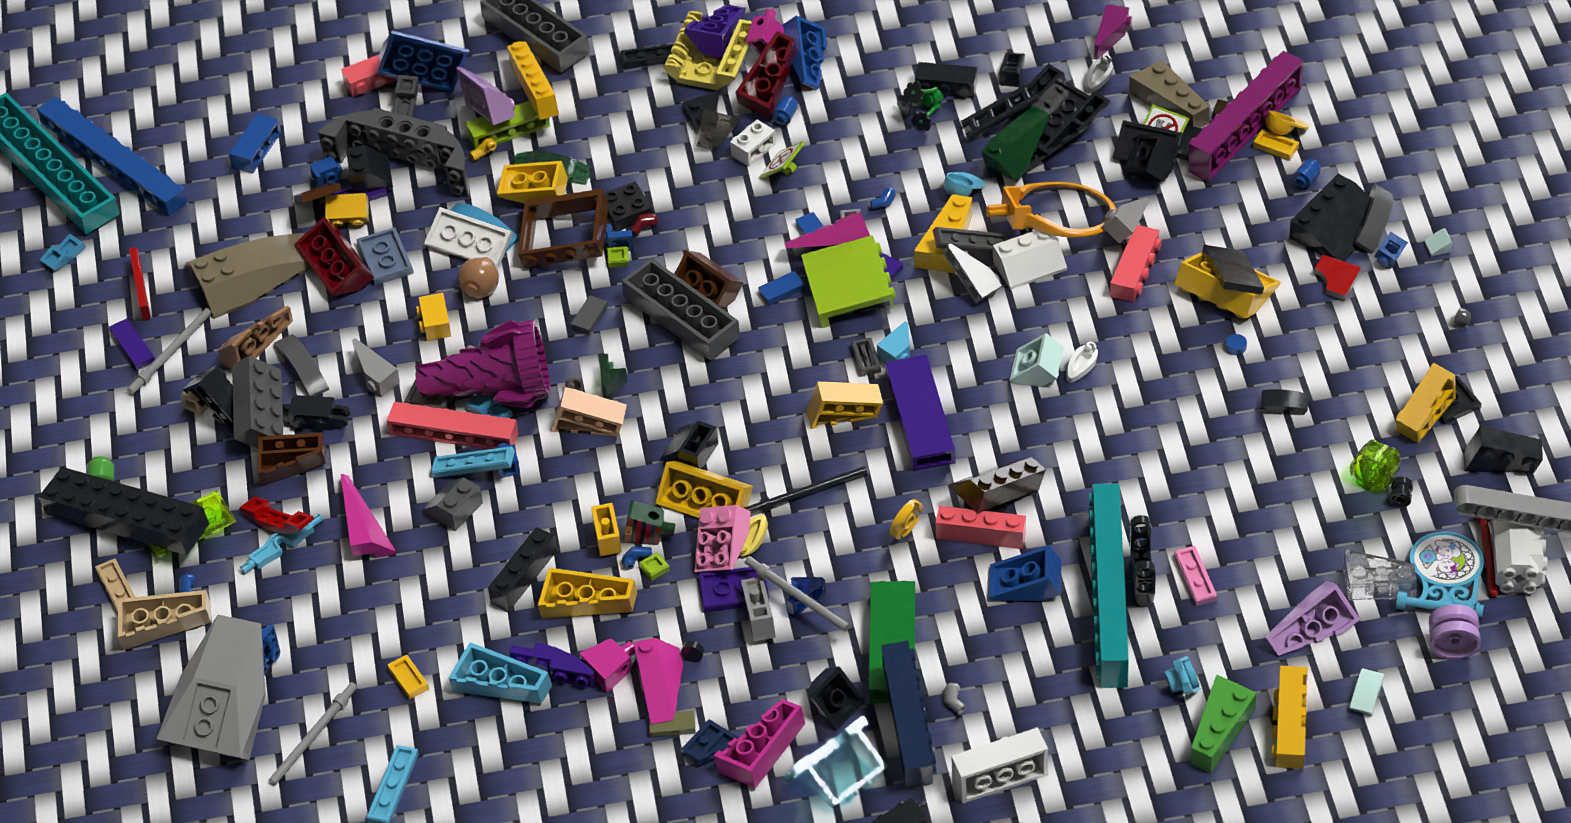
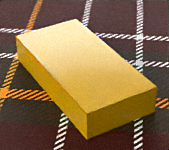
M1262 129L1253 142V148L1290 161L1299 148V142Z
M408 655L387 664L388 670L409 699L429 690L428 683Z

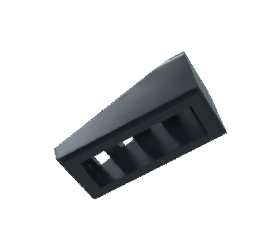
M1005 53L999 71V84L1001 86H1019L1025 61L1024 53Z

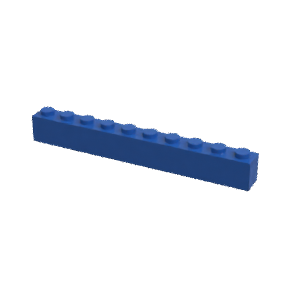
M54 96L37 108L41 124L168 216L187 204L186 190L182 185L176 184L168 175L162 174L156 166H151L142 156H137L129 147L123 146L117 138H112L103 128L97 127L90 119L83 117L78 110L69 107L64 100L61 101Z

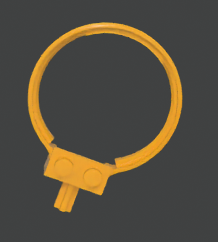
M1043 182L1026 184L1021 187H1003L1001 204L988 205L986 207L987 217L1005 216L1012 229L1034 228L1049 235L1068 238L1089 237L1106 231L1102 227L1104 222L1085 229L1066 228L1038 214L1033 215L1031 213V206H1021L1019 201L1026 194L1038 189L1065 187L1094 194L1102 199L1110 210L1112 208L1116 210L1114 203L1101 192L1084 185L1069 182Z

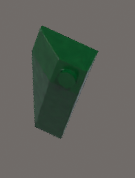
M1033 105L1001 130L981 151L985 165L1017 183L1031 165V158L1037 150L1038 141L1044 133L1050 114Z

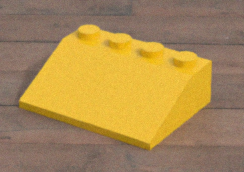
M1200 252L1181 262L1174 284L1181 287V290L1184 292L1196 294L1203 301H1210L1217 304L1216 306L1220 309L1233 312L1239 318H1248L1262 307L1280 286L1281 281L1255 270L1264 286L1263 294L1223 289L1204 253Z

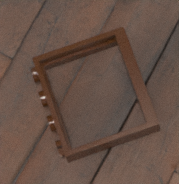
M603 189L525 201L518 256L523 267L530 268L601 257L603 255L609 203ZM596 210L593 239L591 241L533 249L537 219Z

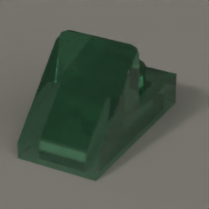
M607 353L600 354L603 398L609 399L628 380L626 368L614 369V364L609 362Z

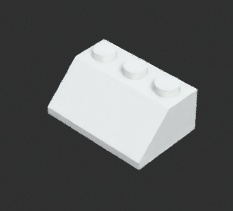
M1036 230L993 245V262L1010 290L1067 271L1059 240L1054 235Z

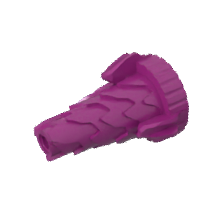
M535 319L518 323L514 320H508L481 337L482 342H479V346L459 350L460 353L444 357L440 361L415 366L416 386L422 396L442 394V397L451 395L468 396L481 393V396L497 393L494 396L495 404L530 408L536 400L546 398L551 394L546 354Z

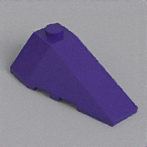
M727 4L715 10L711 16H702V20L699 22L696 20L690 22L685 28L684 33L702 54L709 55L710 58H721L725 54L739 19L742 20L746 8Z

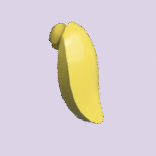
M764 515L756 516L750 520L749 534L739 556L752 554L762 544L768 528V521Z

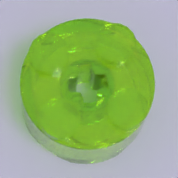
M1373 439L1369 440L1362 446L1351 462L1350 474L1351 476L1354 475L1357 479L1356 483L1367 491L1379 492L1381 489L1385 490L1400 470V453L1397 449L1391 448L1386 444Z

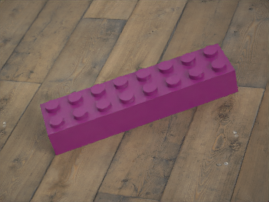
M1285 51L1275 56L1266 68H1263L1259 75L1252 79L1243 91H1240L1231 103H1227L1220 114L1215 115L1208 126L1203 127L1201 133L1196 138L1191 139L1188 145V172L1209 182L1266 125L1265 119L1268 111L1279 112L1301 90L1303 60Z

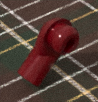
M653 213L641 214L630 230L635 235H639L643 227H655L658 224V217Z

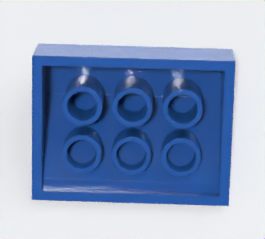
M391 31L380 50L376 74L398 79V75L417 76L418 84L453 92L458 81L456 67L460 66L463 68L469 50Z

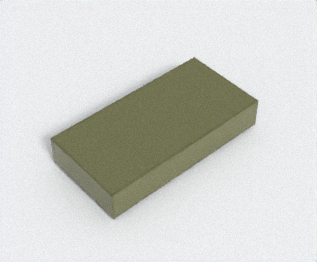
M694 710L675 712L673 721L651 725L649 718L650 737L696 733Z

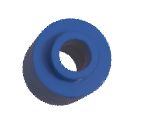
M784 96L779 100L772 113L773 119L778 124L787 125L791 122L798 108L796 99L792 96Z
M1314 159L1305 160L1292 176L1294 183L1300 188H1309L1320 174V164Z

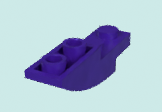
M539 642L535 643L533 649L515 645L511 646L509 651L510 658L550 672L552 681L574 684L579 687L595 688L594 671L572 654Z

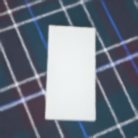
M440 207L424 245L465 260L476 257H488L494 262L498 270L513 233Z

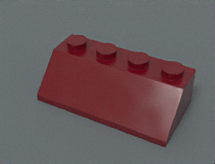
M325 216L295 243L301 254L333 296L359 291L374 278L340 230Z

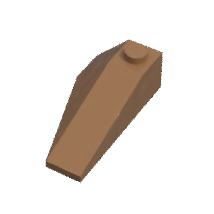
M285 306L231 337L218 350L221 364L232 369L233 365L247 356L257 358L293 322L290 307Z

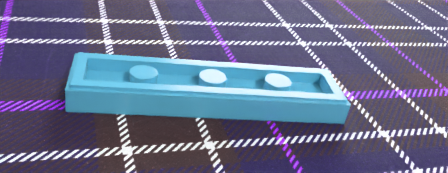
M510 446L438 456L434 458L431 475L433 478L511 468L515 451Z
M396 745L367 814V823H391L419 755L418 749Z

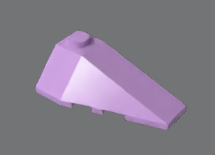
M1326 581L1298 604L1265 638L1279 656L1302 648L1304 645L1322 641L1324 638L1342 634L1357 623L1360 618L1337 584Z

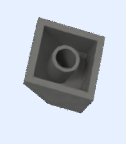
M464 477L450 481L422 509V512L456 531L483 504L481 488Z

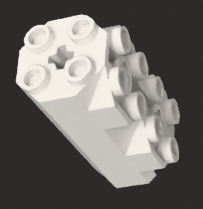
M1491 520L1496 585L1500 587V591L1503 593L1530 594L1537 590L1536 587L1545 584V571L1543 570H1547V557H1544L1543 552H1546V540L1542 539L1545 529Z

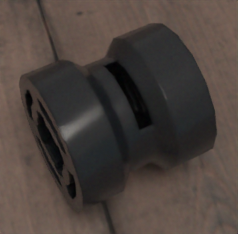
M1407 477L1394 478L1391 482L1390 503L1396 507H1407L1412 501L1413 482Z

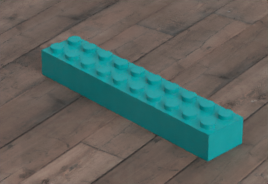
M7 93L0 95V151L85 234L120 215L115 197Z
M1120 483L1093 484V493H1089V506H1093L1089 507L1090 523H1093L1089 524V534L1091 539L1090 554L1091 558H1093L1091 559L1093 593H1096L1092 594L1096 679H1100L1101 688H1128L1129 658Z

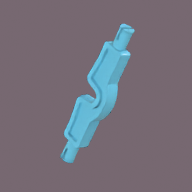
M318 513L314 516L312 522L296 533H274L268 538L265 545L249 555L250 560L240 566V570L246 574L254 567L260 569L269 562L281 557L283 551L279 544L285 543L290 547H295L306 537L314 533L313 527L323 522L322 516Z

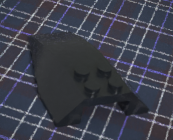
M1049 63L1031 81L1034 89L1029 91L1030 96L1037 94L1040 100L1033 105L1050 114L1044 133L1038 141L1037 150L1031 158L1029 169L1083 132L1110 103L1108 98L1096 91L1089 96L1066 82L1064 72ZM1020 96L1018 104L1024 101L1022 96ZM1032 106L1006 120L1003 128L1007 127Z

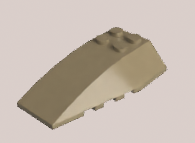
M306 233L285 234L247 241L185 262L192 277H196L213 318L215 319L259 301L258 297L263 294L268 295L272 293L276 286L281 283L285 285L290 282V278L298 274L300 276L312 267L295 245Z

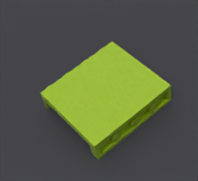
M873 235L801 255L822 328L830 326L828 317L886 301L890 302L891 309L894 308L895 291L893 287L889 288V284H892L889 272H884L887 269L884 257L880 258L879 256L882 254L879 242L875 243Z

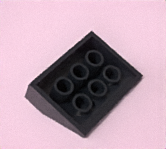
M1338 173L1290 221L1289 238L1321 256L1326 255L1345 262L1359 247L1354 242L1359 228L1364 224L1371 197L1356 182Z

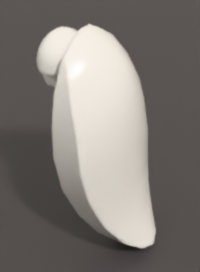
M1087 342L1072 354L1066 368V379L1069 383L1082 378L1096 364L1098 350L1094 342Z

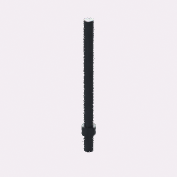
M863 466L773 498L766 497L760 499L758 503L744 507V509L751 511V514L762 510L765 512L771 510L773 506L867 475V469Z

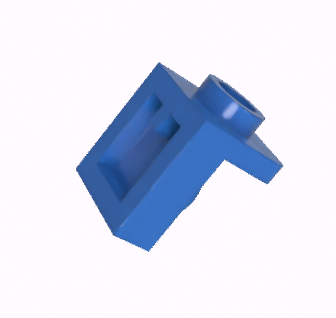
M607 224L604 244H608L609 248L628 246V251L634 250L632 230L612 232L611 224Z

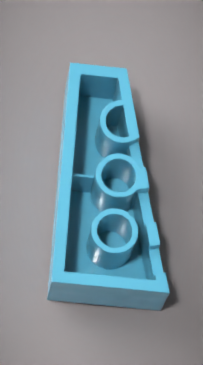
M471 642L448 678L453 692L542 704L552 687L548 672Z

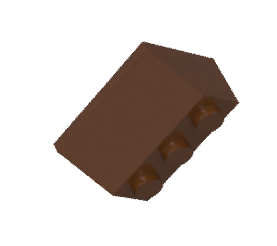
M689 250L685 251L674 273L723 310L735 301L744 284L743 281L702 253Z

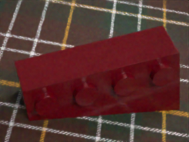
M779 31L775 33L736 90L738 104L772 120V113L778 104L796 53L793 38Z

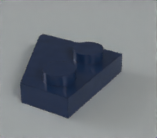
M709 719L681 748V754L696 764L701 765L713 760L714 754L719 750L721 752L724 751L731 740L734 738L738 739L739 737Z

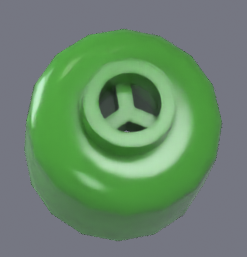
M94 457L87 464V474L114 481V464L107 457Z

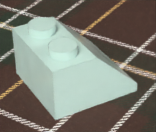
M1047 333L1021 346L1016 350L1009 381L1040 387L1054 382L1059 375L1064 347Z

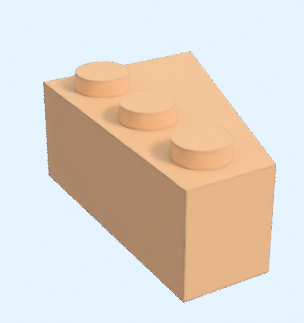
M565 387L556 410L551 432H558L559 429L571 430V433L577 434L578 430L591 431V435L618 437L627 404Z

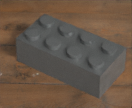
M247 356L232 366L234 439L258 448V437L283 435L281 369L254 357Z

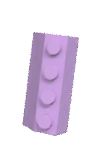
M460 66L456 67L464 100L469 107L493 125L515 117L514 110L516 107L512 98L507 97L505 93L499 91L498 88H495L484 78Z

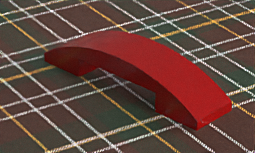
M255 496L239 507L240 511L256 524L280 534L296 533L314 520L312 515L300 511L294 515H289L272 509L269 501Z

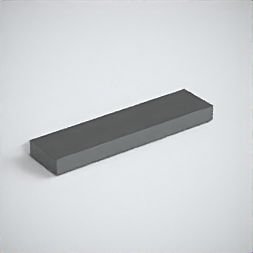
M935 227L933 229L936 248L945 249L949 244H953L962 251L993 254V245L1008 240L1007 234L943 227Z

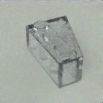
M1345 549L1343 568L1348 600L1397 599L1398 591L1407 592V597L1415 598L1417 579L1413 563Z

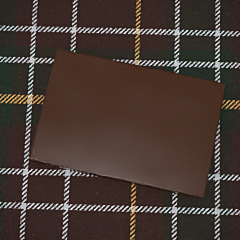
M329 183L294 195L293 198L295 203H305L341 191L342 189L338 183Z

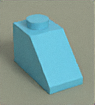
M906 321L877 344L878 360L884 364L893 360L910 358L909 327Z

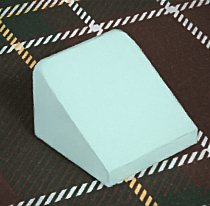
M1445 228L1424 240L1431 257L1451 252L1452 241Z

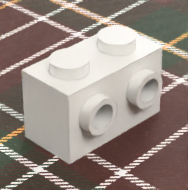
M756 120L730 141L731 156L745 165L751 166L776 145L775 130Z

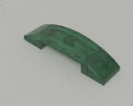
M545 151L518 153L511 164L562 161L568 176L567 182L583 185L587 184L592 173L591 167L576 159Z

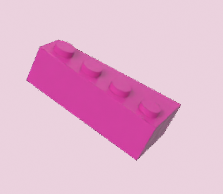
M781 699L761 716V720L758 723L748 726L745 729L746 733L738 739L734 738L731 740L724 751L721 752L719 750L713 755L718 773L756 788L806 724L801 706Z

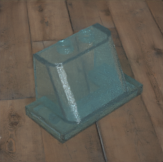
M862 716L823 747L795 764L782 779L788 785L799 777L833 808L845 799L846 802H849L857 796L856 790L860 787H863L865 790L875 782L873 778L881 773L887 765L861 732L868 724L867 720Z

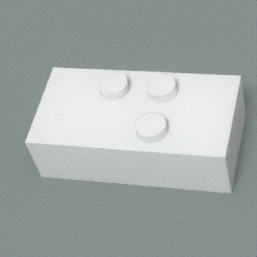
M1038 727L1010 737H1003L998 741L951 756L952 783L962 804L1048 776V747Z

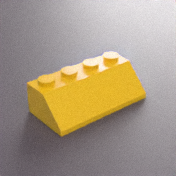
M670 461L665 464L655 504L699 518L700 508L737 505L742 508L747 507L753 486L678 461Z

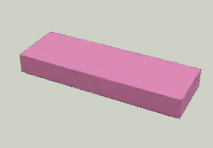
M1192 546L1174 551V557L1195 605L1198 606L1217 601V594L1196 547Z

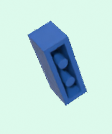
M256 114L254 119L249 122L245 132L240 135L238 142L230 149L229 158L232 168L250 173L255 172L281 134L278 119Z

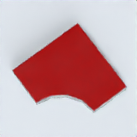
M1322 255L1314 269V274L1320 276L1326 282L1327 295L1346 300L1361 273L1362 267Z

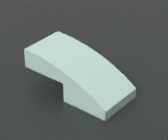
M1366 669L1361 670L1350 710L1373 715L1384 674Z

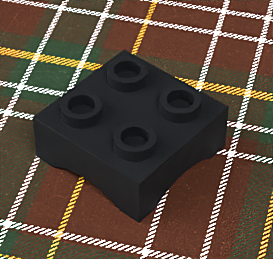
M636 181L605 192L609 202L607 216L615 231H621L634 223L641 214L652 213V207Z

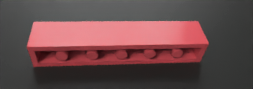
M394 402L387 418L389 435L483 449L497 448L501 443L515 445L518 436L517 421L515 419L409 403Z

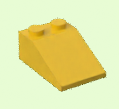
M562 161L504 165L497 196L525 204L527 200L564 195L568 176Z

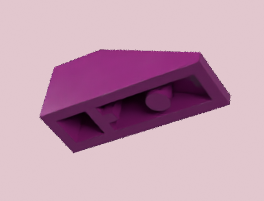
M1106 4L1094 44V59H1099L1125 36L1127 28H1131L1132 16H1129V7Z

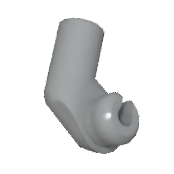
M949 683L944 688V702L956 713L962 714L966 709V705L957 699L960 686L956 683Z

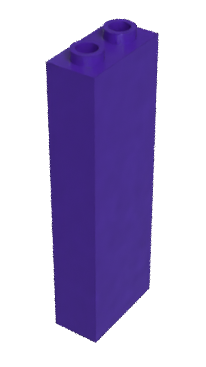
M927 355L885 362L886 378L913 471L955 464V447Z

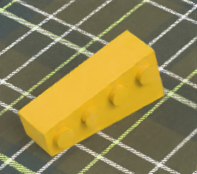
M952 194L915 248V268L955 273L942 253L944 249L936 248L933 229L935 227L968 230L973 215L972 197Z
M548 568L538 607L542 619L632 612L637 589L634 579Z
M1280 666L1279 688H1274L1273 702H1278V707H1273V720H1277V725H1273L1272 739H1277V743L1272 744V758H1276V767L1304 769L1308 667Z

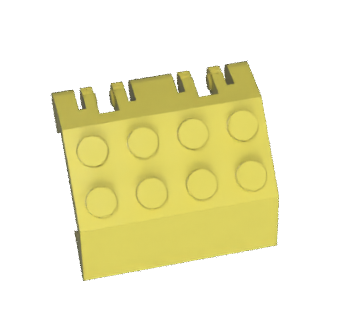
M689 11L684 20V26L680 29L671 49L672 53L668 56L664 65V70L680 84L719 90L736 79L750 46L746 39L752 21L739 19L725 54L721 58H710L709 55L702 54L684 33L685 28L690 22L702 20V12Z

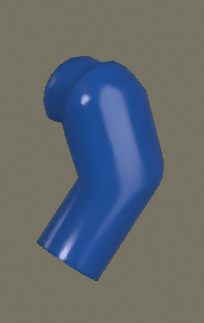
M887 187L880 198L871 199V208L877 209L890 206L896 197L895 189Z

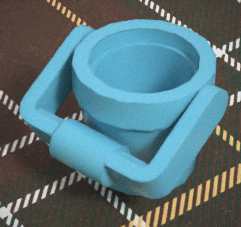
M1188 656L1175 660L1173 662L1174 667L1164 672L1172 693L1184 690V693L1189 695L1201 690Z

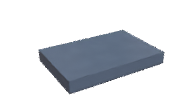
M395 227L356 239L365 264L374 276L372 279L374 285L414 274L413 267Z

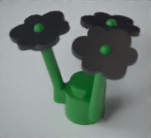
M909 82L907 88L903 91L904 95H898L897 106L901 113L906 116L911 114L910 109L913 104L923 102L925 106L932 107L927 113L915 111L911 119L912 124L917 126L918 130L922 131L924 129L929 131L931 129L930 123L932 122L929 116L941 108L940 103L943 101V94L937 87L922 90L919 82Z

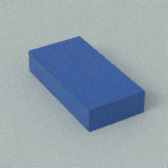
M793 271L758 287V292L769 306L804 290L805 285L796 272Z

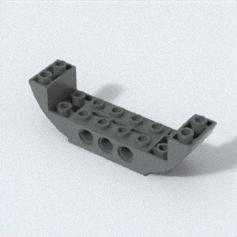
M373 108V110L359 111L341 116L326 124L317 132L324 159L332 156L335 162L342 164L347 156L346 148L367 145L395 159H402L446 171L450 192L469 197L470 183L464 152L459 141L447 130L445 125Z

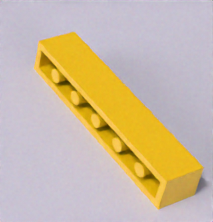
M526 41L515 42L507 46L511 68L539 119L542 120L559 115L555 93Z

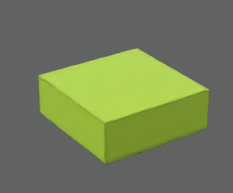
M628 246L607 248L609 268L629 266Z
M658 552L639 562V567L651 581L670 571L669 565Z

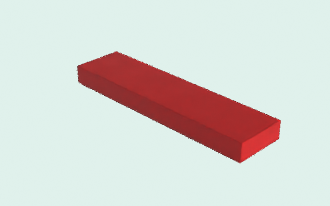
M136 247L129 248L143 321L150 320L151 315L138 249Z

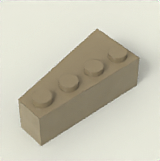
M1163 60L1129 76V94L1134 97L1136 95L1141 97L1142 101L1147 105L1151 103L1188 117L1187 125L1201 128L1209 124L1210 106Z

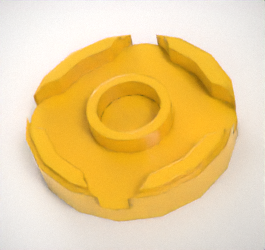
M916 499L906 503L893 520L890 527V535L897 540L901 539V536H907L918 523L919 517L917 515L918 512H923V504Z

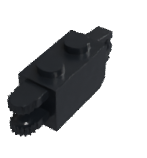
M296 395L292 398L290 404H282L283 421L290 422V427L297 429L332 430L333 427H345L348 425V418L346 417L351 413L349 407L336 405L334 397Z

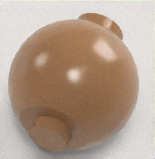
M488 257L469 259L461 266L458 272L459 287L471 298L481 299L488 297L496 290L499 283L498 270L494 262Z

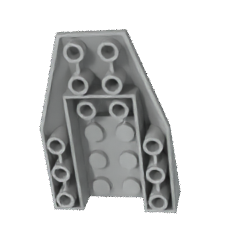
M217 615L180 676L157 736L158 740L250 760L266 695L260 623Z

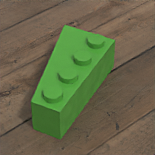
M1216 674L1192 745V765L1212 773L1255 711L1256 692Z

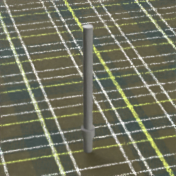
M205 308L146 370H142L136 376V380L127 388L128 392L134 394L142 385H146L151 380V376L212 314L211 310Z
M750 556L746 558L745 564L754 569L761 578H767L844 632L849 629L850 624L772 572V568L765 563L761 564Z
M351 682L342 693L337 694L332 700L333 704L269 778L270 783L276 785L339 709H343L347 705L348 699L358 688L356 684Z

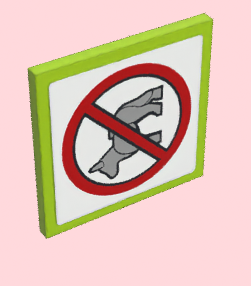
M1152 104L1143 124L1183 134L1189 118Z
M800 142L780 150L759 178L762 179L780 171L785 175H788L790 172L793 173L797 166L792 160L805 143Z

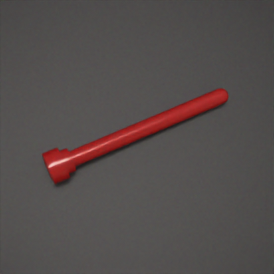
M1474 517L1480 524L1489 594L1492 597H1496L1498 595V587L1495 582L1494 558L1489 529L1490 520Z

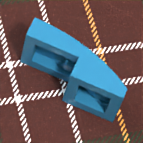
M69 234L58 247L52 245L41 257L40 261L56 271L77 257L86 246L76 237Z
M478 393L465 405L470 412L502 418L513 417L511 409L495 404L493 397L488 395L481 396V393Z

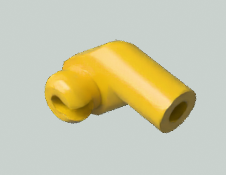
M487 138L478 148L469 152L468 155L474 162L489 152L494 151L497 143L494 139Z

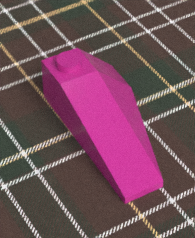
M858 211L836 220L833 225L822 226L813 233L809 232L785 242L784 245L786 248L839 245L868 237L870 234L861 212Z
M657 638L633 642L651 725L673 721L677 707L678 691L681 685V675L684 668L680 649Z

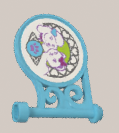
M1435 532L1420 538L1411 549L1409 563L1412 573L1422 584V595L1419 598L1407 597V592L1398 591L1396 609L1405 610L1406 606L1436 610L1447 605H1464L1475 610L1478 617L1482 618L1484 605H1480V602H1477L1480 576L1484 566V557L1478 545L1471 539L1453 532ZM1474 584L1472 596L1467 600L1469 593L1466 588ZM1439 593L1442 594V598L1440 600H1438Z

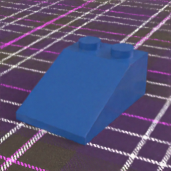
M1050 545L990 564L989 598L992 601H1042L1061 595V560Z

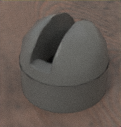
M1460 307L1454 318V323L1461 326L1468 325L1471 321V314L1466 309Z
M570 377L566 380L565 387L573 389L570 385L573 383L576 390H583V382L579 378Z

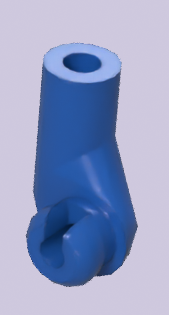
M631 547L622 556L621 562L624 568L631 569L638 558H648L651 556L652 548Z
M184 574L180 578L179 593L193 591L191 587L195 583L192 581H196L194 575Z

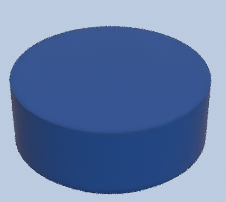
M1232 334L1227 337L1226 350L1229 353L1239 355L1246 351L1247 339L1243 335Z

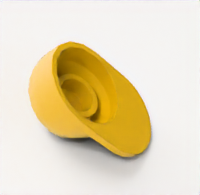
M1268 111L1265 119L1267 128L1272 133L1278 135H1286L1295 127L1309 129L1310 127L1299 119L1276 111Z

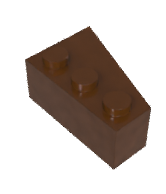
M322 432L258 437V476L261 486L326 464V444Z

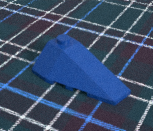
M796 15L782 25L784 34L795 41L796 53L792 64L801 83L817 90L822 74L820 66L824 62L822 54L827 45L825 27Z

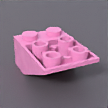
M737 505L700 508L694 572L733 570L749 534L751 511Z

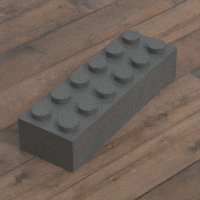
M480 0L483 19L516 42L526 41L533 54L560 73L590 53L588 35L537 0Z
M653 258L621 280L623 297L709 360H712L740 338L739 321Z

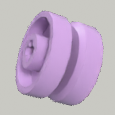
M1447 605L1436 609L1429 616L1430 648L1437 656L1448 660H1459L1472 656L1480 649L1479 617L1475 610L1464 605Z

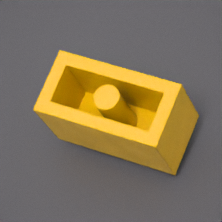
M366 193L326 195V218L335 226H343V223L363 225L364 222H369V205Z
M438 293L419 297L420 306H416L418 318H423V321H419L421 333L426 334L427 341L452 337L444 294Z
M613 503L592 506V518L600 556L621 553L620 536Z

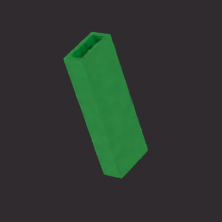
M915 581L871 582L870 703H890L882 665L881 645L908 641L910 649L914 648L915 650Z

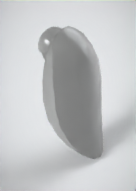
M1102 55L1088 69L1085 79V87L1088 93L1097 91L1110 79L1113 63L1109 55Z

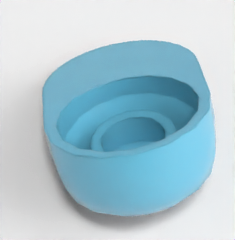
M950 172L947 173L943 186L945 191L951 196L953 194L968 197L973 189L984 188L985 183L980 178L968 173Z

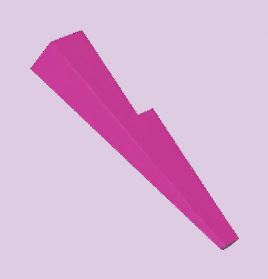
M341 474L353 557L375 553V558L396 555L395 548L349 476Z

